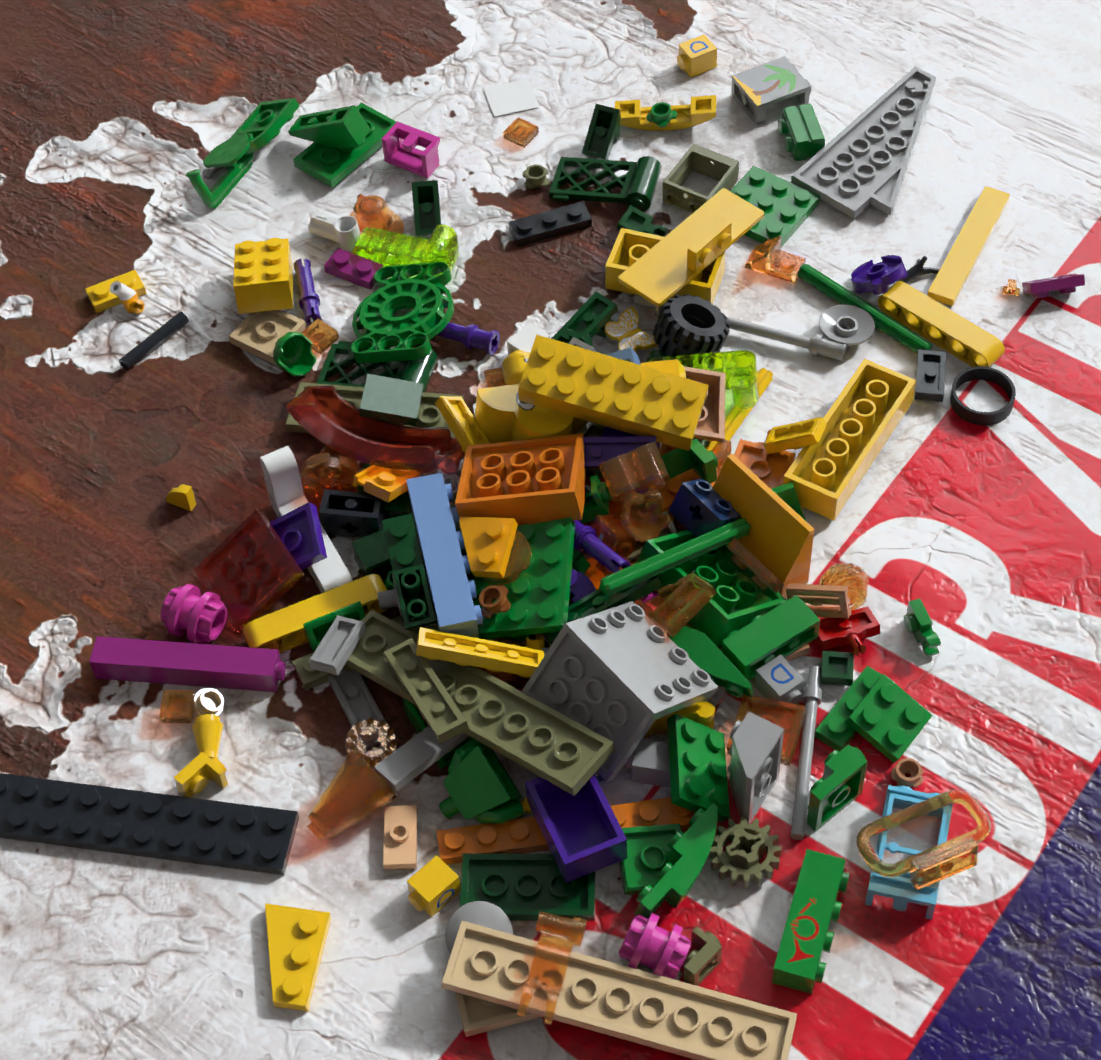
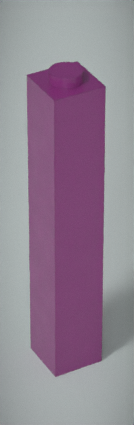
M101 636L96 637L89 661L96 679L277 692L279 681L284 680L286 672L285 662H281L279 651L276 649Z

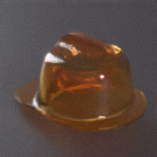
M357 195V202L350 216L356 218L360 234L367 240L380 245L392 244L398 241L403 236L405 230L401 218L389 209L387 203L377 195Z

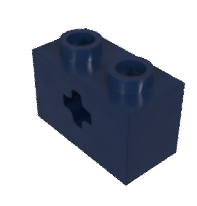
M703 479L682 483L668 510L695 537L741 518V515L732 507V504L723 499L713 489L712 485Z

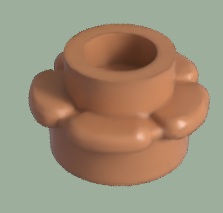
M904 758L892 769V779L897 781L898 786L916 788L923 782V769L919 762L914 759ZM905 773H908V774H910L911 776H910V777H906V776H905Z

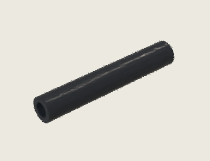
M183 312L176 314L120 358V365L128 371L189 322L187 316Z

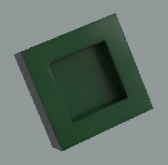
M822 651L821 684L851 686L853 684L854 653Z

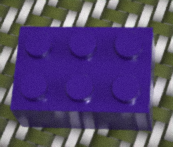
M594 774L575 796L542 777L525 782L528 805L566 883L627 859V838Z

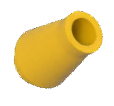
M214 714L199 715L194 719L195 723L192 725L198 753L203 752L210 759L213 757L218 759L223 731L220 717Z

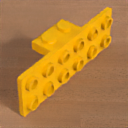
M722 188L618 276V282L655 306L661 307L669 298L675 295L764 218V211L729 190Z

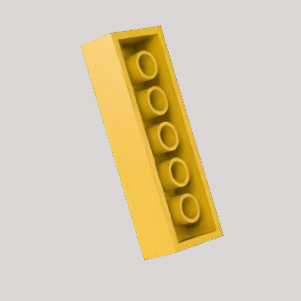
M536 334L518 387L519 401L636 436H656L657 442L690 451L709 385Z
M864 358L824 416L826 428L819 443L804 446L784 475L783 484L792 481L800 506L835 521L913 403L915 379Z

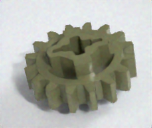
M742 817L740 824H736L732 819H729L728 829L720 825L717 827V836L714 837L709 858L713 859L711 863L712 870L720 869V880L730 877L731 886L734 887L738 881H742L744 888L748 889L750 881H754L759 887L762 886L763 876L769 880L773 878V869L778 870L781 847L777 846L778 835L769 836L771 828L769 825L761 829L758 827L759 819H755L752 824H747L746 818ZM731 841V845L726 846V851H723L726 843ZM767 853L766 859H765L764 862L760 865V864H759V860L763 859V858H764V854Z

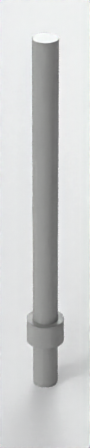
M818 666L809 667L807 686L804 687L802 697L805 708L791 828V838L794 840L804 839L817 706L821 704L822 689L819 688L821 668Z

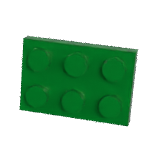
M675 713L667 719L671 803L695 813L700 808L706 811L714 803L718 806L717 821L722 823L730 818L724 734Z

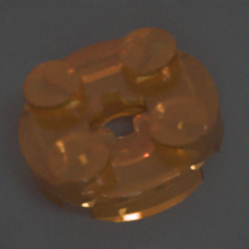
M321 453L306 459L300 472L303 490L308 495L316 498L319 504H321L325 489L357 492L358 487L353 486L354 475L358 474V468L347 457L339 455V459L329 458L330 453Z

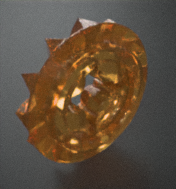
M368 718L358 721L349 730L345 745L349 758L356 765L365 769H375L376 765L396 751L397 740L393 729L383 720ZM377 732L378 738L376 743L381 748L373 747L365 755L366 743L362 741V738L370 739Z

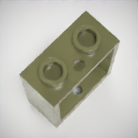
M693 143L663 181L662 201L694 213L722 188L730 191L734 187L739 177V161ZM693 171L719 181L708 196L682 187Z

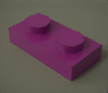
M337 248L324 264L325 273L369 290L376 284L374 279L375 272L384 267L380 263Z
M1074 273L1022 282L1023 293L1033 294V298L1050 296L1049 291L1059 290L1060 294L1076 292V287L1085 285L1084 274Z

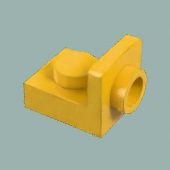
M203 752L173 777L178 792L183 797H191L195 793L201 792L210 779L223 789L228 785L225 775L227 770L222 762L215 757L210 759Z

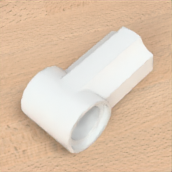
M317 211L310 217V224L308 226L310 233L338 242L340 248L345 251H353L361 246L362 238L355 217L345 215L338 218Z

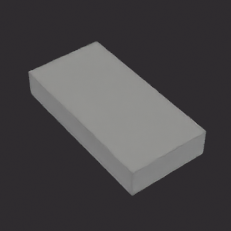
M337 615L308 661L310 668L339 675L366 631L365 623Z

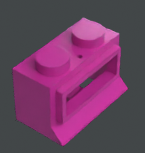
M397 121L382 138L384 160L389 164L428 179L440 165L438 146L441 138ZM417 145H419V146L424 147V148H426V149H425L424 151H422V150H419V149H417V148H415V147H416Z

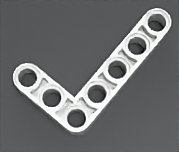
M289 446L260 457L268 496L278 518L308 503L304 496L298 465ZM320 523L327 558L307 567L320 592L324 593L352 582L353 579Z

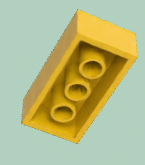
M621 228L605 265L606 289L637 295V293L619 283L618 276L664 237ZM726 250L675 295L684 296V294H688L693 297L698 296L713 304L725 273Z

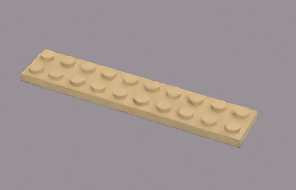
M461 921L441 984V988L695 1060H788L797 1013L466 921Z

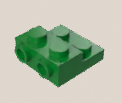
M848 744L841 751H833L824 761L823 777L816 781L810 789L806 824L815 832L862 794L868 761L864 754L856 747H851Z

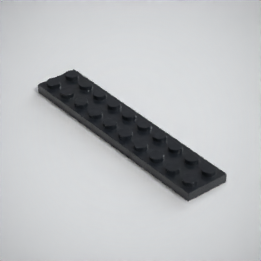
M0 773V838L285 875L299 821L298 811Z

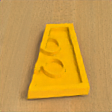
M265 903L274 1006L308 1012L332 919L330 912Z

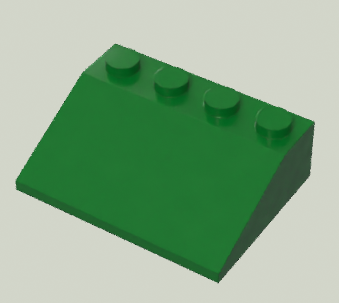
M684 530L647 540L636 563L696 537L689 530ZM728 544L657 574L662 586L656 589V591L665 599V602L670 604L682 616L684 621L689 623L695 630L705 633L716 646L722 645V640L731 631L742 629L754 617L765 615L773 610L780 601L786 600Z

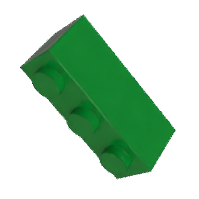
M795 595L789 600L780 601L773 610L765 615L754 617L742 629L728 633L722 640L721 652L749 681L756 676L757 669L777 656L782 655L786 658L818 638L820 619L798 595Z

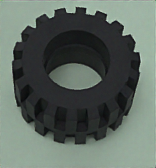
M684 294V296L675 295L674 298H669L665 303L653 329V339L659 345L658 348L665 352L669 358L678 359L681 364L685 363L687 366L696 365L702 367L704 364L709 365L716 360L729 334L730 324L726 320V315L720 312L721 309L711 304L710 301Z

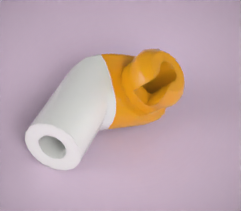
M119 281L111 284V293L120 298L127 312L130 314H140L143 312L144 302L138 298L137 293L133 289Z

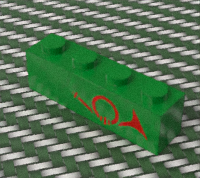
M806 849L775 961L772 983L812 994L815 982L822 984L827 964L821 962L823 951L830 953L834 933L829 931L831 921L838 923L842 903L837 902L838 893L846 892L850 873L844 872L846 859Z

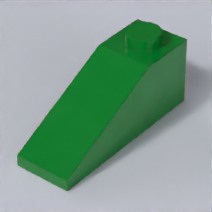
M353 105L300 115L288 133L293 137L338 149L361 146L371 129L356 106Z

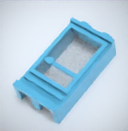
M888 785L865 905L872 906L874 894L894 898L893 908L898 911H905L908 902L927 906L925 918L932 920L937 901L954 799L947 798L940 793H924L914 791L907 786Z

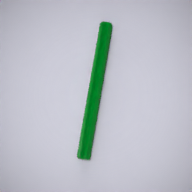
M802 264L797 272V276L841 305H853L865 310L873 318L876 328L916 354L918 349L932 350V343L809 264Z
M745 518L735 520L606 576L600 580L599 588L603 591L604 595L610 596L748 535L751 525L747 523Z

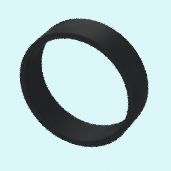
M971 367L959 373L954 379L950 403L954 412L963 420L976 425H993L1005 420L1010 415L1013 409L1016 390L1011 379L1003 372L991 367ZM986 380L1002 387L1008 394L1010 402L1000 410L980 412L965 406L958 399L956 390L960 385L968 381Z

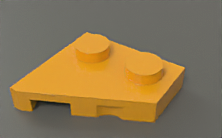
M460 517L459 523L471 572L475 577L504 578L518 527L515 519Z

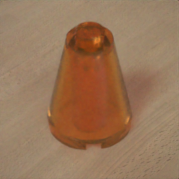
M352 751L346 757L307 816L311 821L307 827L319 840L324 836L331 840L392 803L397 796L388 784L367 765V762L355 751Z

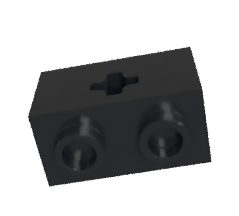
M325 489L319 509V517L327 535L361 538L383 529L382 520L386 519L384 500L369 493Z

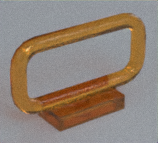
M951 790L865 825L857 834L856 845L868 866L875 873L883 877H896L910 872V881L916 890H919L976 866L978 856L977 843L987 837L990 832L991 822L987 813L971 794L960 790ZM953 803L965 806L977 823V827L973 831L893 864L883 862L870 844V839L877 834Z

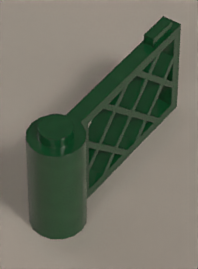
M643 156L637 162L561 157L549 196L556 202L580 200L627 204L628 207L631 205L640 211H645L651 206L662 166L657 159L650 156ZM566 166L578 168L569 174L565 172ZM595 168L603 170L594 176L589 172ZM619 170L628 171V173L620 177L614 174ZM584 174L587 179L577 184L574 179ZM608 176L613 180L603 186L599 182ZM566 183L572 186L567 190H558L560 186ZM591 185H594L597 188L592 192H586L583 190ZM617 186L622 189L621 194L608 192Z
M339 341L338 344L332 343L316 383L365 387V382L358 385L353 384L352 381L363 375L367 378V374L370 371L382 366L385 372L378 376L423 383L422 392H426L437 362V354L431 348L430 354L418 360L401 361L400 364L392 368L387 366V362L369 363L363 366L362 363L356 362L351 350L353 342ZM370 348L363 349L360 352H364ZM337 354H347L350 356L338 364L335 361ZM353 364L358 366L359 369L348 375L343 371V369ZM339 373L342 377L335 382H327L328 377Z

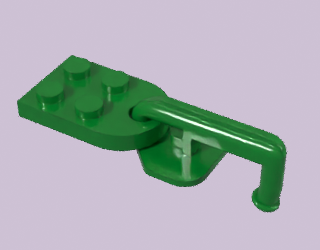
M295 98L261 102L230 139L216 146L203 160L206 168L222 166L227 168L210 189L202 180L199 169L185 174L207 207L216 208L251 168L255 151L265 146L271 139L277 137L284 124L292 120L293 114L300 107Z

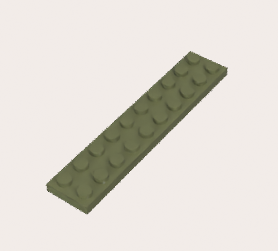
M371 610L361 620L365 623L366 631L345 665L413 703L388 664L384 651L410 638L417 645L418 635ZM426 659L466 719L469 729L463 733L573 796L577 794L615 751L614 742L476 666H461L455 662Z

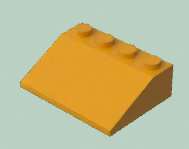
M730 454L725 460L713 489L723 499L732 504V507L741 515V518H745L747 523H750L751 528L748 535L732 541L728 545L786 599V587L788 584H807L809 581L814 528L739 459Z

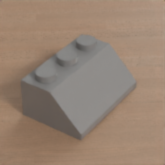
M751 712L747 713L742 722L738 720L731 730L730 739H732V745L728 753L731 756V761L727 768V771L730 772L729 786L740 819L745 817L747 824H751L779 779L784 728Z

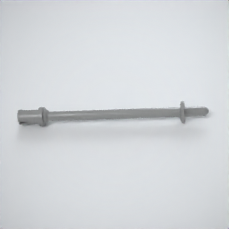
M638 294L634 297L635 304L655 309V316H660L665 303L661 307H657ZM731 317L726 319L730 324L729 329L807 348L812 353V356L815 357L822 355L843 361L846 353V344L824 339L823 335L820 334L809 338Z

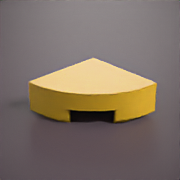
M179 485L178 488H172L166 496L167 503L188 511H192L196 506L191 486Z

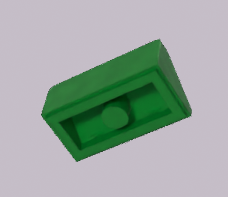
M360 601L303 624L306 640L313 652L320 644L337 615L361 621L366 616Z

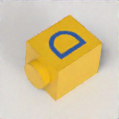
M703 34L679 44L677 63L680 69L685 70L692 78L717 68V47Z
M437 855L407 880L409 901L418 911L424 909L431 917L461 893L459 876Z

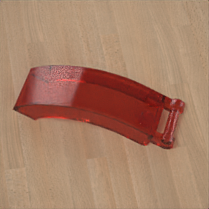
M308 386L287 404V411L314 437L334 450L367 464L390 469L418 470L419 473H429L436 469H441L443 473L452 475L458 470L460 462L465 457L462 446L457 438L451 437L449 428L409 427L360 417L359 409L343 399L336 392L334 386Z

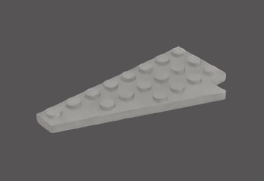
M915 66L792 175L791 183L819 195L820 200L853 219L869 205L891 215L935 86L936 77Z

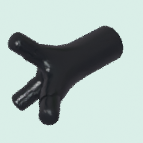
M923 256L921 259H917L916 264L907 270V277L900 281L908 283L924 274H938L940 269L923 267L928 259L926 256Z

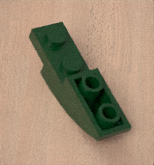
M412 513L382 520L405 629L410 630L437 623Z

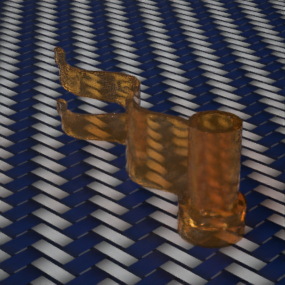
M540 911L535 931L540 932L541 935L516 1016L524 1017L536 990L540 989L542 985H546L547 1003L544 1023L552 1024L573 946L581 947L587 920L574 917L572 920Z

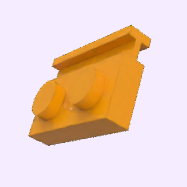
M385 457L354 475L353 486L358 487L361 485L364 487L365 492L390 502L408 491L407 479L421 477V473L405 463L396 462L392 464L389 462L390 458Z

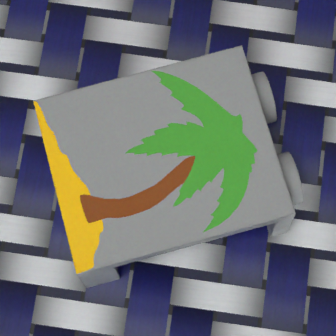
M785 56L732 75L731 95L755 125L765 122L766 106L793 96H796L802 105L809 104L811 85L807 79L801 76L796 66L791 64Z

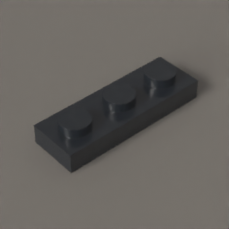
M582 201L508 222L509 231L517 247L591 227L592 218Z

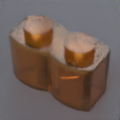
M655 442L638 447L599 465L613 501L620 500L621 504L636 499L638 497L637 493L642 490L648 489L649 492H653L666 486L665 481L670 479Z

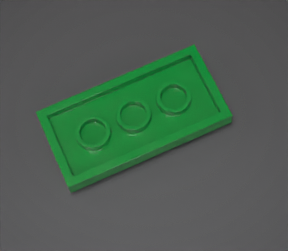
M361 102L356 108L371 129L361 146L338 149L313 142L293 159L294 167L333 188L382 147V138L396 121Z

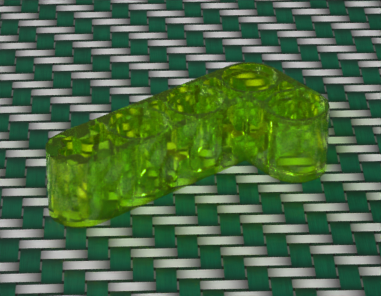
M445 224L437 225L429 240L367 227L362 230L352 250L353 254L380 263L384 267L440 261L448 264L450 272H452L459 257L457 233L452 227Z
M739 350L653 358L648 361L678 359L685 367L726 373L725 390L732 389L733 402L737 407L747 409L758 403L759 378L755 354L751 351Z

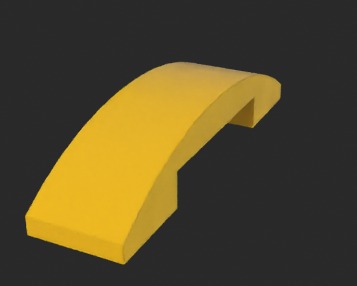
M716 95L691 97V104L670 105L671 110L677 112V118L670 120L668 125L662 128L658 127L654 122L647 121L646 116L648 113H651L652 107H641L640 100L615 101V108L621 110L620 125L640 130L670 131L702 124L716 117Z

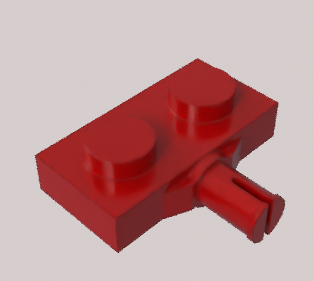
M866 606L852 610L849 618L827 617L820 619L819 635L816 641L822 651L849 644L855 655L858 656L859 652L862 655L866 651V646L861 640L879 635L880 624L870 608Z

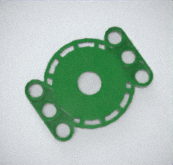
M438 261L385 266L378 269L374 274L378 290L366 297L353 315L352 326L357 339L352 343L351 350L356 362L365 364L418 360L426 357L431 352L429 340L446 327L454 313V302L451 293L445 287L452 279L448 264ZM401 309H413L404 316L392 317L395 312ZM363 329L362 335L360 334V332H359L358 330ZM423 344L417 348H412L416 345ZM392 346H396V347L393 348V349L386 350L387 348H390V347H392ZM370 348L364 352H360L363 349Z

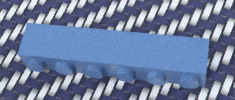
M442 473L407 479L410 504L438 629L447 633L474 638L479 637L478 624H483L480 605L474 606L472 600L477 598L474 580L468 581L466 575L471 573L468 556H462L461 550L465 549L462 531L456 532L455 526L459 525L456 507L450 508L449 502L454 501L451 484L444 483Z

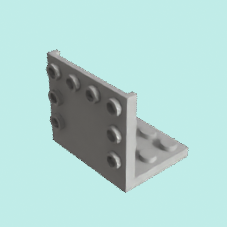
M632 601L565 623L521 692L614 742L615 751L597 770L608 782L617 776L656 719L712 697L719 687L711 680L706 671L700 669L689 658L685 650L678 647L667 636L664 629L657 626L645 614V611Z

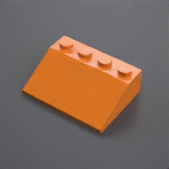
M583 433L467 446L455 500L459 518H514L518 526L572 517L573 521L582 520L585 502Z

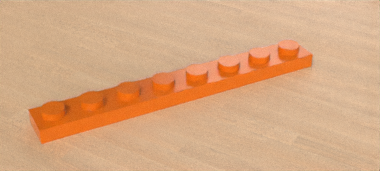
M671 797L610 806L621 828L680 824L681 831H685L691 827L688 822L695 814V812L672 804ZM535 817L513 819L502 824H478L436 830L439 856L446 865L462 863L463 853L525 854L550 850Z

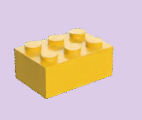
M271 238L267 241L257 242L248 240L235 244L233 287L238 314L293 308V263L288 238Z

